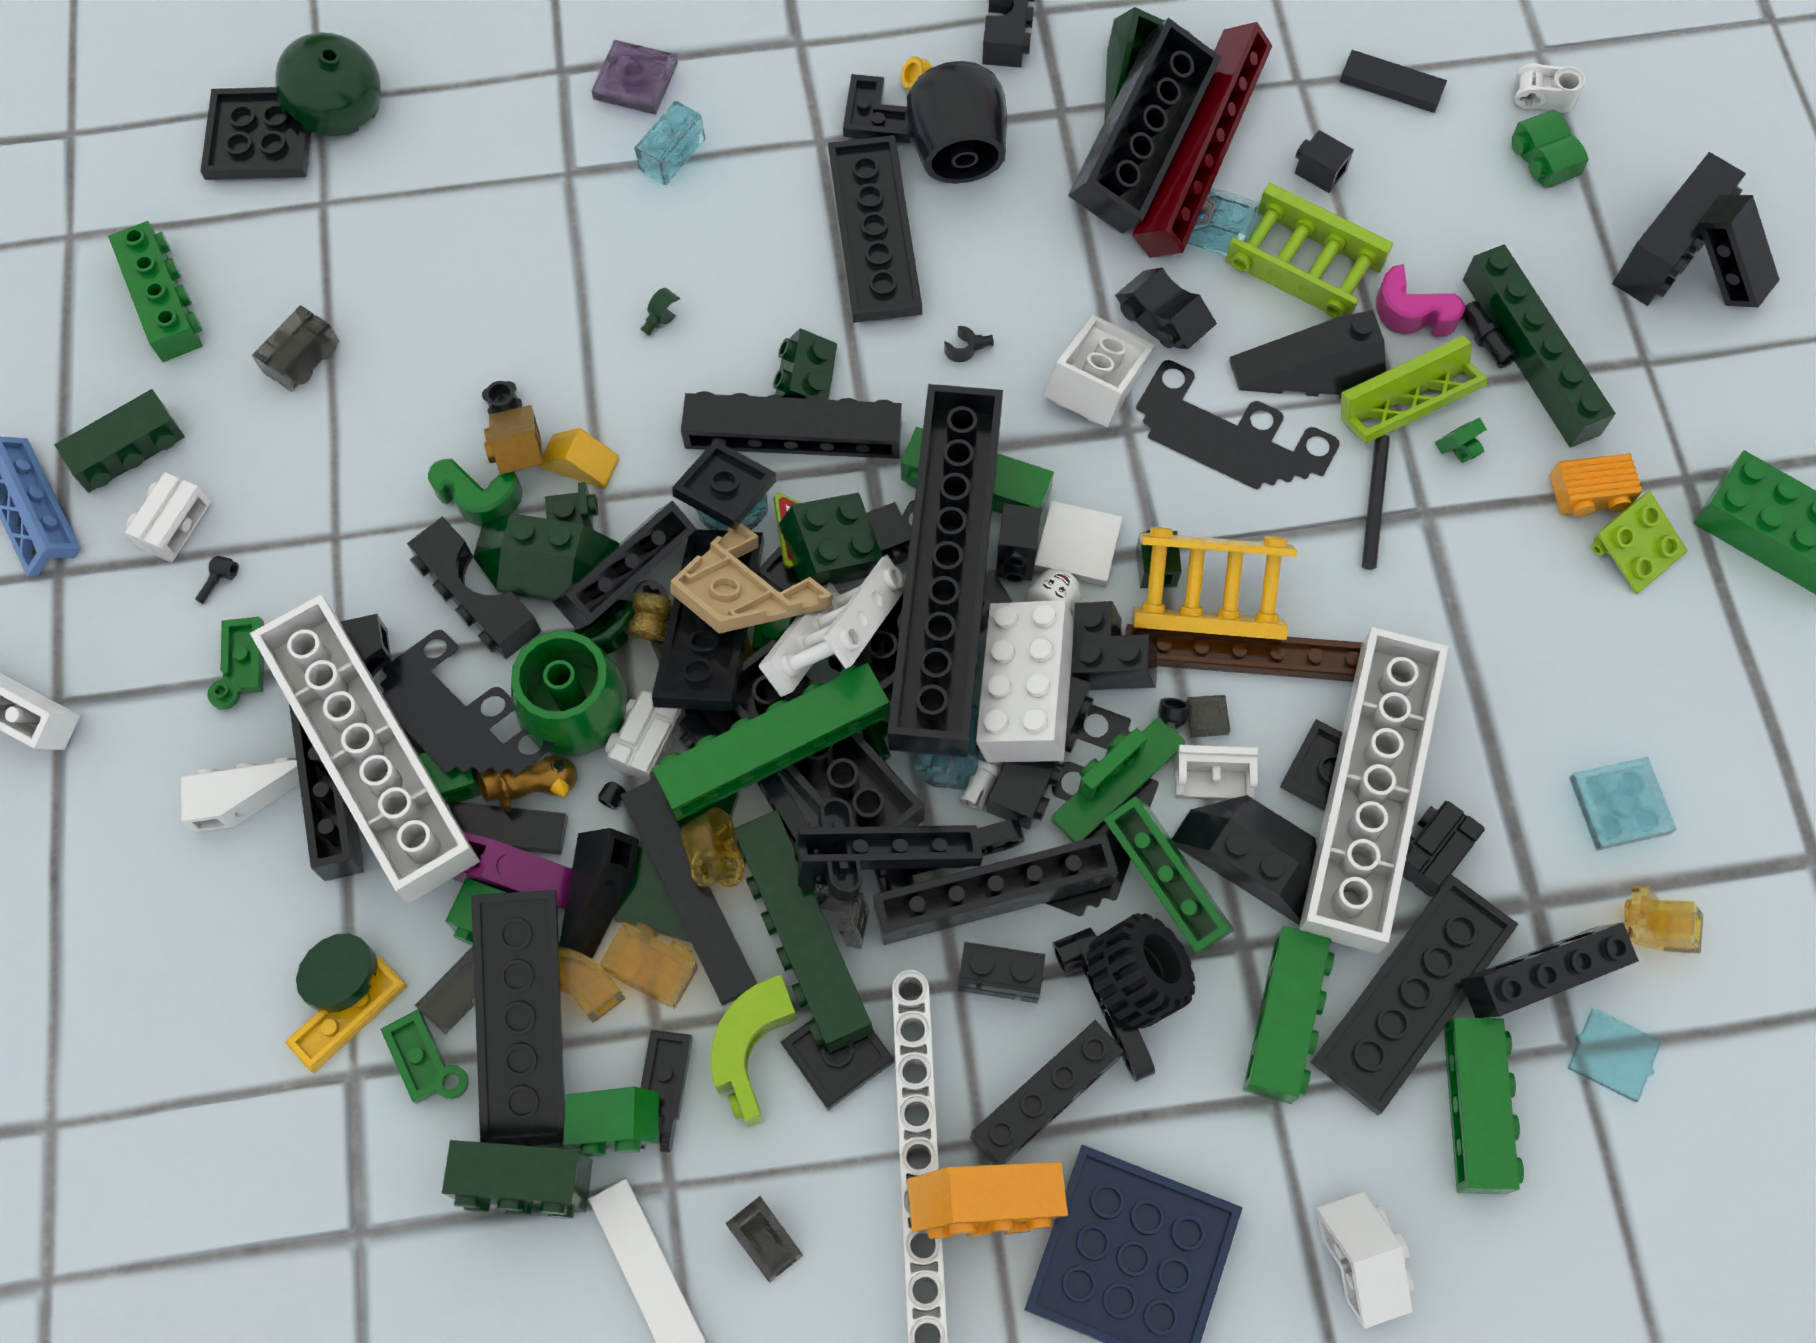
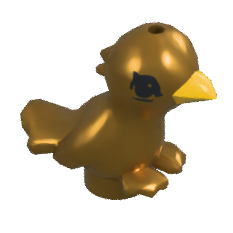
M556 755L546 756L540 761L536 760L534 765H530L519 774H514L511 769H506L498 774L493 768H489L484 773H476L478 788L483 799L486 802L499 799L501 809L505 813L511 811V800L519 799L531 792H542L547 795L565 798L575 787L578 778L577 769L574 764L567 758Z

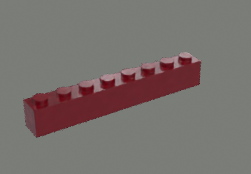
M1258 22L1224 29L1214 52L1222 58L1143 221L1136 225L1132 234L1149 258L1184 252L1272 48L1271 42Z

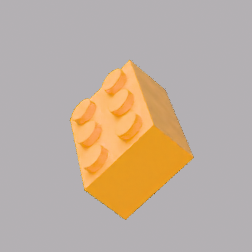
M1062 1162L946 1167L907 1179L912 1232L928 1231L929 1239L951 1238L958 1234H967V1237L992 1235L993 1232L1002 1231L1005 1234L1027 1233L1030 1230L1051 1228V1219L1068 1216Z

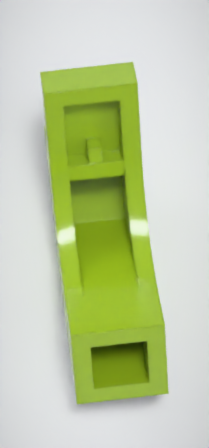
M781 974L754 985L740 995L724 1013L712 1042L711 1072L715 1088L719 1094L734 1089L735 1093L728 1095L732 1111L736 1119L744 1117L748 1127L764 1121L749 1080L748 1062L750 1054L756 1043L765 1034L798 1020Z

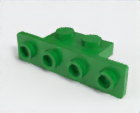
M1160 717L1156 718L1142 732L1136 727L1127 736L1121 733L1107 747L1109 753L1102 760L1098 761L1094 758L1082 769L1079 774L1082 778L1078 792L1052 815V822L1073 843L1085 840L1104 822L1106 816L1118 809L1176 754L1179 745H1185V740L1172 727L1165 724Z

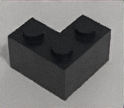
M1113 601L1075 603L1072 676L1091 683L1090 690L1156 688L1158 652L1149 634L1121 636L1122 619Z

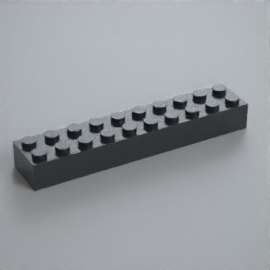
M928 384L888 725V747L891 751L968 758L1003 390Z

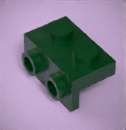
M802 328L796 331L790 338H785L778 353L779 358H781V365L773 382V388L776 389L775 395L802 399L814 396L828 400L837 343Z

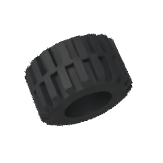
M1140 913L1133 914L1097 936L1090 943L1087 961L1090 964L1088 971L1093 979V986L1101 996L1104 1005L1112 1010L1116 1018L1119 1020L1123 1019L1126 1025L1131 1027L1137 1026L1138 1029L1150 1027L1184 1008L1192 1001V995L1195 994L1193 983L1195 975L1191 968L1190 958L1173 931L1165 927L1164 923L1159 919H1153L1151 915L1145 913L1142 915Z

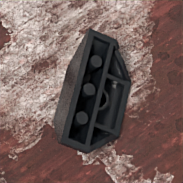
M1248 795L1191 809L1172 837V841L1177 848L1300 926L1317 849L1315 837Z

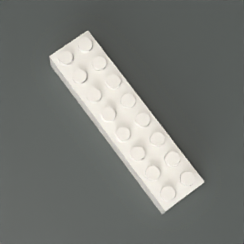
M323 595L316 596L251 632L250 635L395 892L407 904H410L479 863V858L342 624Z
M1375 627L1370 628L1360 650L1299 930L1327 937L1332 942L1379 954L1389 943L1449 646Z

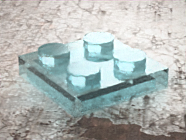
M1649 757L1575 772L1569 777L1596 851L1669 835L1677 830Z

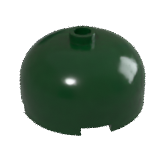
M319 32L296 39L283 51L276 67L275 92L282 111L302 123L303 129L321 135L341 136L359 131V126L366 123L371 117L374 118L380 104L381 82L373 59L359 44L338 34Z

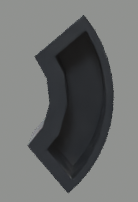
M1163 268L1142 271L1115 294L1121 304L1120 309L1123 315L1130 321H1136L1166 348L1189 349L1217 324L1200 294L1190 293L1180 288Z

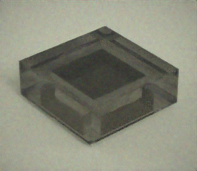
M1225 695L1187 697L1186 702L1191 706L1188 716L1190 738L1229 735L1230 724Z

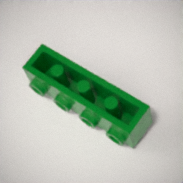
M145 221L109 235L108 238L148 342L160 360L165 362L203 347L198 335L199 332L203 331V328L195 312H189L187 306L191 305L192 301L183 284L178 285L176 279L182 276L174 259H168L166 253L170 252L171 248L163 232L156 233L149 221Z

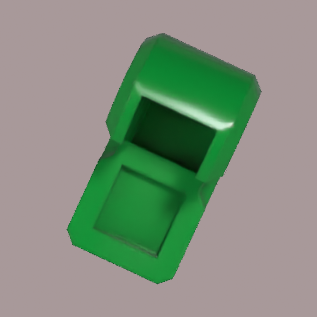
M453 459L436 461L428 472V480L437 498L443 504H449L453 498L464 519L477 526H482L484 523L513 513L521 502L523 489L515 471L498 475L485 489L480 487Z

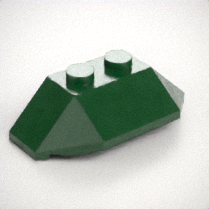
M510 513L482 524L473 558L498 593L511 591L517 596L554 601L619 543L584 524Z

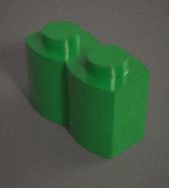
M1553 109L1518 122L1513 133V150L1529 163V172L1532 178L1537 180L1543 187L1547 188L1582 175L1589 160L1588 155L1581 142L1571 134L1565 119L1556 110Z

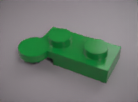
M260 617L221 621L220 671L223 673V679L214 682L208 689L207 694L209 702L217 709L226 710L232 708L239 701L240 694L263 692L264 658L250 635L251 632L264 626V622Z

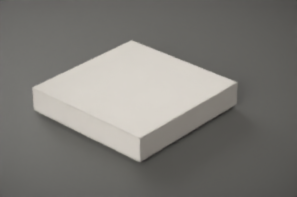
M1051 500L1034 570L1039 572L1050 569L1066 570L1078 581L1106 587L1123 517Z

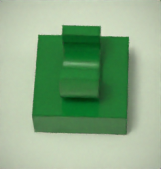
M1479 417L1435 441V444L1441 454L1455 449L1457 458L1461 463H1464L1484 453L1482 444L1475 437L1487 429Z

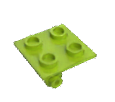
M1647 491L1597 533L1598 535L1594 537V543L1591 545L1595 554L1599 556L1610 554L1635 594L1641 592L1688 552L1651 491Z

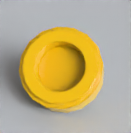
M917 56L911 57L906 61L901 71V82L904 88L910 90L918 77L932 68L929 61Z

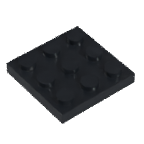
M275 87L211 89L200 172L205 180L306 177L311 132L303 129L302 123L282 111L276 98Z

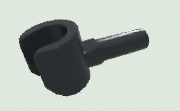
M223 556L213 557L209 563L210 575L207 578L208 580L195 600L203 604L215 585L218 584L220 578L234 579L238 573L239 564L233 562L231 558Z
M608 782L598 794V800L606 807L614 810L622 800L620 795L627 791L616 782Z

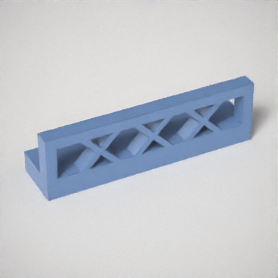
M0 436V519L27 577H38L50 558H75L81 548L28 439ZM6 488L8 490V501L6 499ZM20 517H21V529H20V527H19ZM33 544L37 551L35 556H33Z

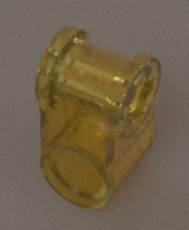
M714 807L686 823L681 829V840L687 852L693 880L700 886H711L714 883H720L726 887L738 885L744 876L745 867L735 838L733 822L729 815L721 808Z

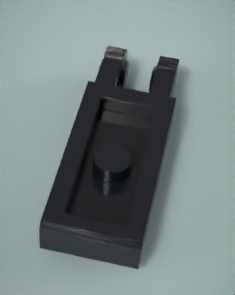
M651 1030L640 1088L659 1092L658 1117L664 1118L659 1139L660 1151L670 1153L675 1135L676 1119L679 1120L693 1036ZM641 1145V1149H645L646 1145Z

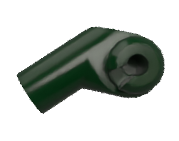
M889 717L862 730L865 741L884 761L891 757L885 742V737L888 734Z

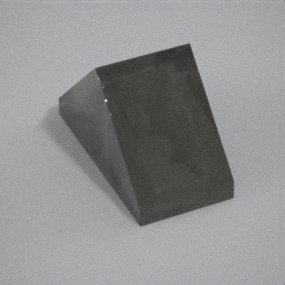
M761 1196L725 1223L769 1283L803 1256Z

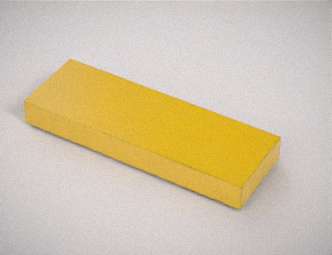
M380 956L376 958L378 966L376 976L372 974V978L368 983L371 987L362 999L352 1007L340 1012L328 1013L326 1010H319L284 1042L311 1072H317L408 987Z

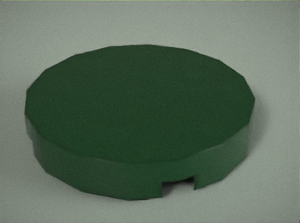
M350 933L335 934L323 939L308 951L300 963L296 976L297 991L311 1008L318 1011L326 1010L328 1013H334L352 1007L370 989L371 985L368 983L372 978V974L376 976L378 968L376 954L362 938Z

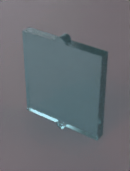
M1592 1008L1582 1033L1575 1037L1578 1044L1568 1069L1636 1103L1641 1097L1648 1076L1653 1075L1655 1072L1652 1065L1662 1041L1613 1016Z

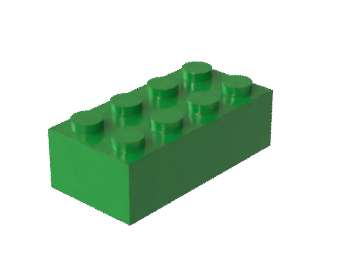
M1743 450L1726 470L1693 524L1816 594V490Z

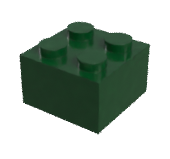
M859 492L793 504L779 523L799 582L811 577L823 586L829 582L834 585L867 578L881 557H883Z

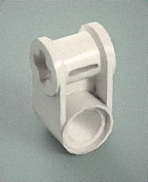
M1538 63L1525 64L1518 69L1516 74L1519 90L1515 94V103L1518 107L1525 110L1551 111L1554 109L1559 113L1569 112L1577 103L1585 83V75L1579 69L1571 66L1558 67Z

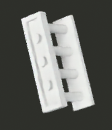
M888 555L881 557L864 582L850 591L839 594L831 582L823 585L826 590L833 594L832 607L798 615L762 660L759 668L780 697L793 692L810 667L835 654L845 669L853 665L904 592V576Z

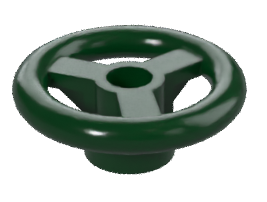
M617 600L591 624L578 631L575 629L573 632L588 637L606 654H610L621 648L628 641L629 636L624 629L630 624L635 615V605L629 600ZM619 611H624L620 618L616 620L615 614Z

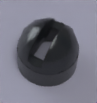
M1163 698L1159 703L1158 717L1167 725L1169 722L1175 723L1174 729H1178L1186 723L1191 706L1181 699Z

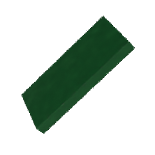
M738 792L677 821L709 887L739 798ZM641 839L638 846L634 877L615 913L614 920L618 923L691 942Z

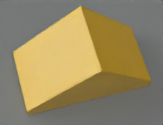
M578 427L553 434L543 453V464L538 466L541 469L606 489L619 461V455Z

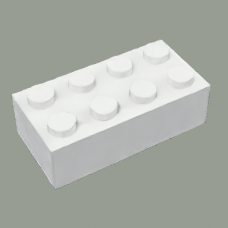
M1066 600L990 603L976 743L987 762L1064 761L1074 620Z

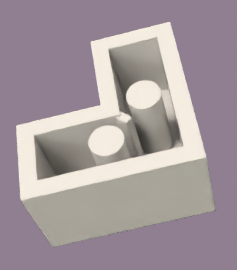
M1364 1191L1317 1207L1322 1241L1341 1269L1346 1301L1363 1328L1367 1329L1413 1312L1410 1293L1414 1291V1283L1405 1264V1260L1409 1259V1250L1400 1233L1394 1234L1390 1229L1387 1216L1382 1207H1375Z

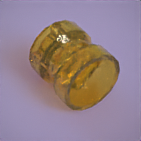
M652 593L634 594L632 608L635 614L634 618L629 621L628 634L644 640H664L667 632L665 616L670 613L671 600L665 596Z

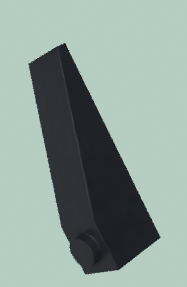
M1373 310L1331 319L1230 356L1229 359L1239 390L1282 394L1285 390L1306 392V396L1318 397L1319 393L1336 394L1341 399L1342 392L1386 372L1384 338Z

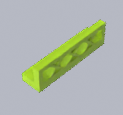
M1463 335L1342 392L1341 420L1366 444L1487 386L1488 378L1470 362L1472 343ZM1461 373H1464L1471 379L1465 383L1450 381L1451 378ZM1428 389L1442 391V394L1436 397L1420 396L1421 392ZM1396 404L1412 405L1411 409L1404 412L1390 410V407ZM1372 418L1380 419L1381 423L1367 429L1360 421Z

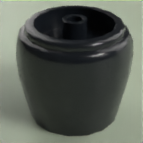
M954 61L932 67L918 77L907 94V121L914 145L924 170L928 175L940 182L959 184L982 179L999 169L1005 160L1007 107L1003 87L995 74L974 62Z

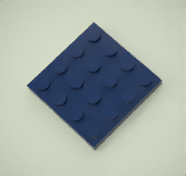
M1082 1144L1065 1190L1068 1216L1056 1218L1024 1311L1102 1343H1201L1243 1207Z

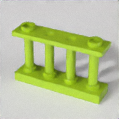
M1269 182L1263 191L1257 212L1263 215L1262 219L1246 242L1236 237L1232 238L1225 262L1241 272H1247L1319 308L1330 317L1337 318L1354 314L1359 301L1358 298L1352 296L1354 290L1368 268L1379 273L1381 272L1394 243ZM1275 222L1294 230L1277 258L1258 249ZM1306 237L1325 246L1308 273L1289 264ZM1337 253L1356 261L1339 289L1320 280Z

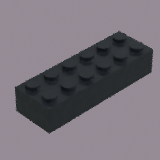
M1169 17L1151 31L1068 196L1122 234L1142 222L1222 57Z
M774 639L741 663L733 709L729 711L736 721L747 717L753 719L766 713L767 708L781 700L790 701L802 695V692L807 687L814 684L805 675L793 692L780 697L759 668V664L776 644ZM858 732L778 771L817 816H819L822 803L829 798L835 797L841 798L850 804L855 827L918 826L925 820V805Z

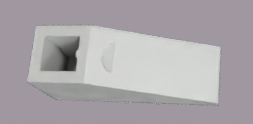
M281 757L275 759L273 763L263 765L241 763L235 765L234 769L223 771L200 769L195 772V775L182 776L181 822L195 833L237 826L300 785L296 758Z

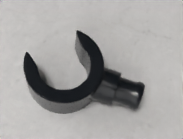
M958 326V337L969 345L965 348H955L950 343L944 341V352L954 362L968 361L973 357L975 349L994 346L993 335H975L970 328Z

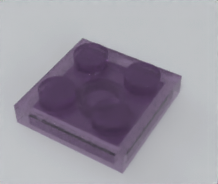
M614 40L591 90L593 100L656 115L677 67V55Z

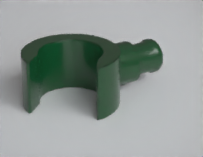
M667 288L658 290L648 304L647 311L649 316L646 318V323L641 327V330L650 336L655 328L657 329L661 323L667 324L671 322L676 315L667 308L673 302L678 301L680 297Z

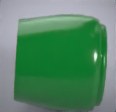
M552 631L535 637L523 647L512 665V705L521 729H525L529 733L527 736L539 748L542 747L543 740L554 743L553 748L548 751L558 756H582L601 749L607 744L613 733L619 732L624 722L626 705L628 703V690L617 664L588 637L573 631Z

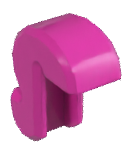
M1404 264L1393 266L1385 274L1376 296V308L1381 321L1393 331L1408 334L1415 333L1429 325L1432 327L1431 335L1435 337L1448 336L1455 331L1465 311V304L1455 293L1407 294Z

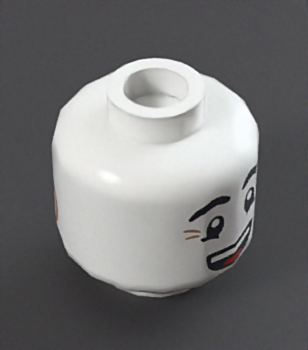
M1046 570L1026 591L1025 600L1026 602L1066 600L1070 613H1072L1075 609V603H1080L1081 601L1080 585L1077 579L1066 570Z

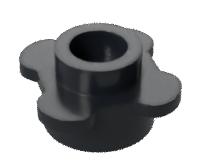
M496 381L484 389L482 398L489 405L487 410L489 415L522 407L521 399L517 398L515 394L517 390L515 383L511 381ZM505 398V401H499L500 399Z

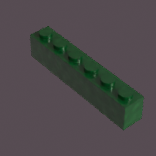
M1503 244L1475 255L1465 273L1463 281L1490 319L1500 324L1503 329V336L1513 349L1518 352V357H1515V363L1568 446L1571 448L1600 436L1616 413L1506 245Z
M775 810L733 828L737 842L731 844L739 866L747 863L752 876L746 878V882L754 900L762 898L767 911L761 913V917L769 936L777 933L781 941L782 947L777 948L776 952L784 971L786 972L790 969L794 971L798 983L791 985L800 1008L809 1006L814 1019L808 1021L807 1024L816 1045L824 1042L828 1053H831L872 1033L874 1034L872 1023L814 892L805 891L798 886V862L795 860L794 847L778 811Z

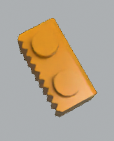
M1631 453L1558 461L1549 474L1561 515L1573 513L1575 517H1582L1601 509H1609L1613 513L1621 512L1632 505L1642 492Z

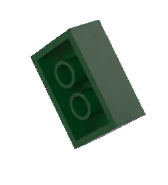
M450 1140L442 1194L454 1199V1206L464 1207L463 1210L489 1212L490 1205H497L496 1209L506 1210L505 1213L531 1216L532 1208L540 1209L539 1212L548 1213V1217L573 1219L574 1211L586 1212L593 1160L577 1149Z

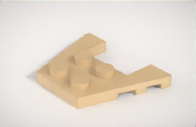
M742 523L735 530L728 527V532L723 537L717 536L710 543V550L702 557L697 555L670 581V593L719 634L832 607L833 594L811 577L782 592H778L737 558L758 548L759 536Z

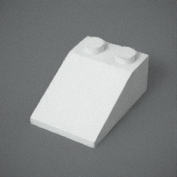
M1092 314L1056 362L1043 397L1053 401L1059 407L1068 408L1086 417L1092 423L1108 428L1145 366L1155 344Z

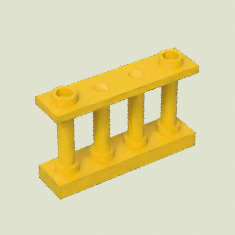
M1150 527V533H1140L1142 545H1152L1147 602H1143L1142 607L1133 606L1132 623L1134 628L1287 640L1288 624L1284 619H1279V614L1275 613L1282 556H1297V549L1293 545L1287 544V538L1265 536L1264 542L1179 536L1173 535V529L1163 527ZM1167 547L1190 548L1185 603L1180 605V610L1165 609V604L1162 603ZM1205 550L1228 552L1222 608H1218V613L1203 612V607L1200 606ZM1244 553L1266 555L1260 611H1256V617L1242 616L1241 610L1237 609Z

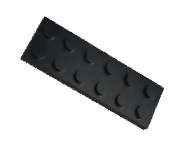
M895 135L828 143L853 323L922 315V301Z
M696 529L688 537L681 571L697 555L702 557L710 550V543L717 536L723 537L728 531ZM754 532L759 536L758 548L737 558L757 575L764 547L763 532ZM674 597L652 693L653 707L732 711L748 627L719 634Z
M1451 874L1310 1063L1379 1116L1467 995L1460 979L1486 970L1519 924Z
M557 890L471 895L480 1142L511 1145L563 1143L565 1085Z

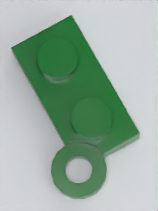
M417 1009L380 1029L412 1102L418 1104L437 1093L446 1099H456L466 1092L469 1084L467 1073L457 1065H445L421 1011ZM449 1075H457L459 1079L457 1087L447 1090L444 1085L445 1079Z

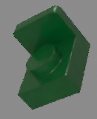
M586 482L578 483L577 493L545 496L546 519L584 524L594 530L593 516L599 515L596 494H589Z

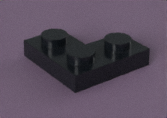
M851 74L843 123V137L866 139L895 135L896 142L910 143L911 134L907 121V107L882 104L885 87L884 77Z

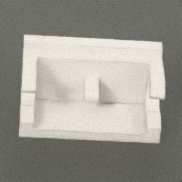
M1179 745L1174 757L1175 798L1229 800L1248 795L1254 799V788L1258 787V747Z

